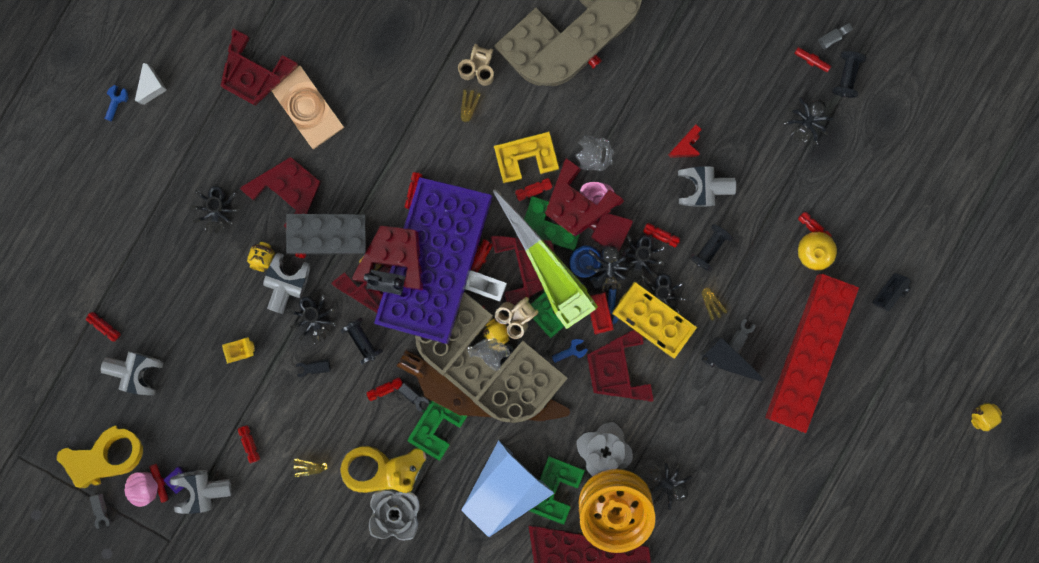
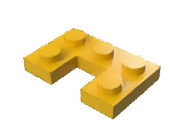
M549 132L494 146L503 184L522 179L518 160L536 156L540 174L559 170Z

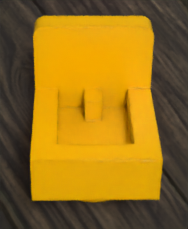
M248 337L222 345L227 364L253 356L255 351L252 341H249Z

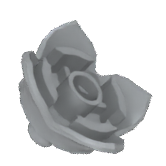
M614 422L601 425L596 432L584 433L577 440L578 452L585 459L586 468L592 476L606 470H622L633 460L632 449L625 443L622 429ZM606 446L608 447L610 454L603 456V453L600 452V450L602 448L605 449Z
M389 489L375 492L370 501L373 510L369 520L370 535L379 539H386L390 536H395L403 541L413 539L418 529L417 513L420 508L418 497L411 492L402 493ZM390 510H398L400 517H392L390 515L392 511Z

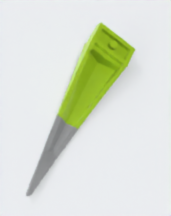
M496 189L493 190L519 237L556 316L565 328H569L597 309L598 306L587 293L584 285Z

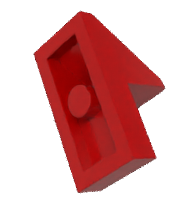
M695 125L668 156L670 158L699 156L700 153L689 143L694 144L699 139L700 135L698 133L702 129Z

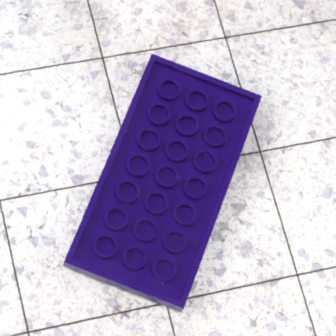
M419 177L404 229L416 230L418 232L420 247L419 263L422 269V274L420 275L423 290L404 287L402 295L384 292L374 324L440 343H449L492 201V195ZM392 266L390 273L406 276L407 268Z

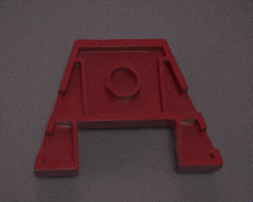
M233 28L231 44L228 47L227 63H225L220 87L256 106L298 67V64L282 55L273 72H270L241 56L250 38Z
M290 157L245 184L240 190L255 201L268 186L296 210L294 214H308L321 182Z
M566 158L545 214L576 237L593 225L598 218L611 212L612 208L621 205L624 200L610 189L597 205L570 186L581 169Z
M380 226L353 274L352 280L366 282L364 281V275L374 270L375 264L407 268L404 287L423 290L420 275L422 274V269L419 263L420 247L418 232L411 229Z
M491 236L495 253L515 249L524 287L505 292L507 302L515 306L525 297L529 298L544 289L520 239L516 237ZM543 240L554 252L552 241Z
M385 265L379 271L390 273L392 266ZM345 272L331 283L335 288L375 313L378 312L384 292L367 289L366 282L356 287Z
M632 330L587 354L593 393L650 402L654 401L651 384L630 386L624 348L644 344L641 334Z

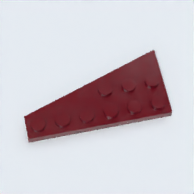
M528 525L534 563H651L649 547L645 545H640L627 552H607L592 545L584 534Z

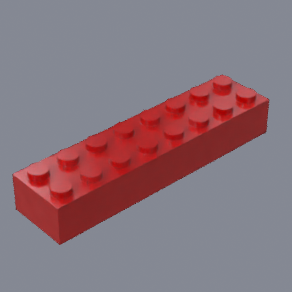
M824 274L816 276L765 418L801 432H807L859 287Z

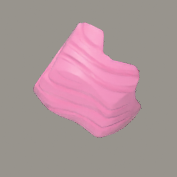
M589 182L582 186L580 193L597 205L609 189L613 192L614 190L605 183Z
M138 472L129 476L124 491L130 503L142 507L156 498L158 484L151 473Z

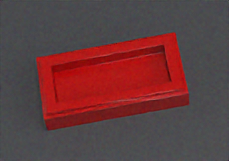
M605 292L590 295L598 306L597 309L590 313L594 334L614 330Z

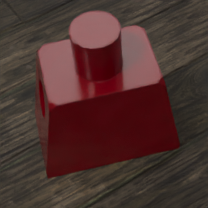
M607 214L601 216L599 220L597 219L588 228L594 230L591 236L594 241L603 247L607 244H613L619 252L633 221Z

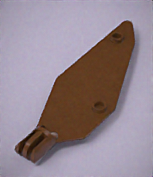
M408 350L404 351V355L400 358L401 362H398L396 366L417 377L426 398L458 415L491 417L423 358ZM550 399L546 404V408H543L541 412L528 420L547 421L569 416L570 410Z

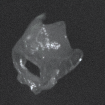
M585 135L584 139L578 142L584 148L581 153L575 155L582 165L579 166L580 169L603 171L607 168L608 164L612 165L614 150L611 149L607 139ZM605 147L606 156L604 163H601L602 150Z
M496 338L484 339L473 347L467 348L470 357H480L494 371L500 369V360L503 357L511 355L507 346Z

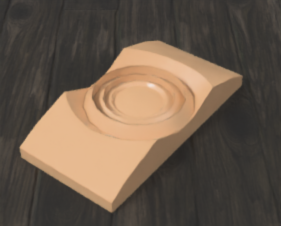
M298 66L272 90L281 106L312 149H315L344 128L301 66Z

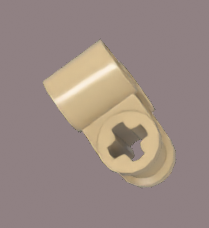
M474 44L470 60H462L458 65L461 78L471 80L476 75L481 85H490L494 80L493 69L489 66L494 49L490 48L488 50L478 47V44ZM470 66L472 71L469 74H465L462 72L463 67ZM485 71L491 75L486 80L480 77V74Z
M527 297L515 306L510 302L502 303L495 312V318L499 323L509 324L507 333L513 339L521 338L528 328L527 322L539 313L538 310L531 306ZM502 310L508 311L509 316H505ZM514 325H518L521 331H517Z

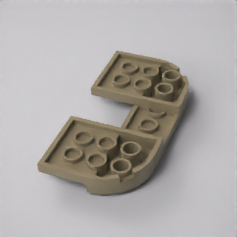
M579 0L587 10L562 33L535 8L495 44L494 48L528 82L538 86L561 85L573 78L588 64L589 60L613 38L619 36L635 20L642 0Z
M464 292L449 343L444 344L415 336L419 353L428 364L457 386L491 417L503 422L514 423L536 416L568 378L524 341L518 345L497 370L469 346L492 319L493 315Z

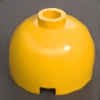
M811 232L805 235L799 242L798 257L807 268L823 270L835 261L837 255L836 244L826 233Z

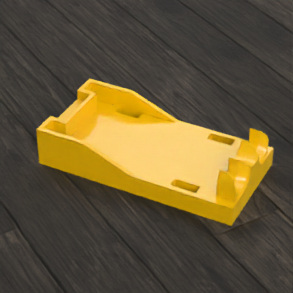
M636 282L619 300V304L612 312L613 315L674 359L697 328ZM646 293V294H648L649 296H651L652 299L649 300L648 298H646V297L643 296V295ZM677 316L682 320V322L680 323L674 317ZM626 318H629L631 321L634 322V324L631 325L630 323H628L626 321ZM658 340L665 345L663 348L657 344Z

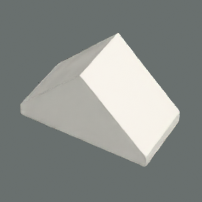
M143 63L135 101L145 105L167 89L154 69L148 64Z
M470 270L465 289L501 301L507 283Z

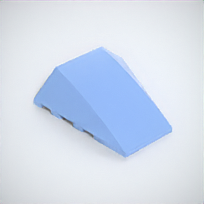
M498 440L461 510L488 537L555 494L542 480L534 477L512 456L513 453L500 440Z

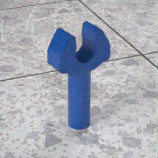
M116 85L109 88L107 95L111 98V103L104 119L109 121L113 120L118 104L128 100V91L124 88L121 91V95L116 96L118 90Z
M609 289L608 307L610 314L613 316L612 324L614 325L619 319L612 314L615 310L617 290Z
M574 339L571 341L570 348L553 355L554 363L571 355H575L578 358L583 357L588 350H576V345L581 344L583 340Z

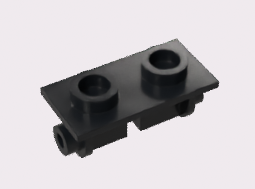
M371 270L368 274L365 273L364 281L367 282V289L402 295L406 276Z

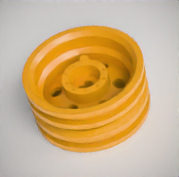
M611 469L594 475L583 486L579 495L580 526L584 536L592 545L607 552L621 553L639 547L650 537L655 526V511L650 489L638 475L626 470Z

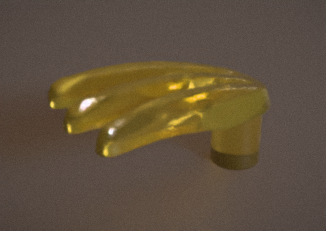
M463 90L461 120L463 122L470 121L481 95L480 93L477 94L470 109L474 91H470L467 107H465L466 90Z
M709 288L702 290L701 294L712 321H714V317L709 303L718 318H721V315L713 301L716 302L725 314L727 313L726 309Z
M297 459L293 460L295 463L307 465L308 467L294 466L292 469L309 470V472L295 474L294 477L319 474L327 470L326 463L318 464Z

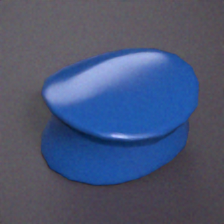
M582 246L572 253L569 264L575 275L586 278L597 273L591 270V267L600 268L601 263L589 253L592 250L602 259L597 249L591 246Z

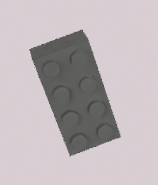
M286 214V253L365 254V215Z

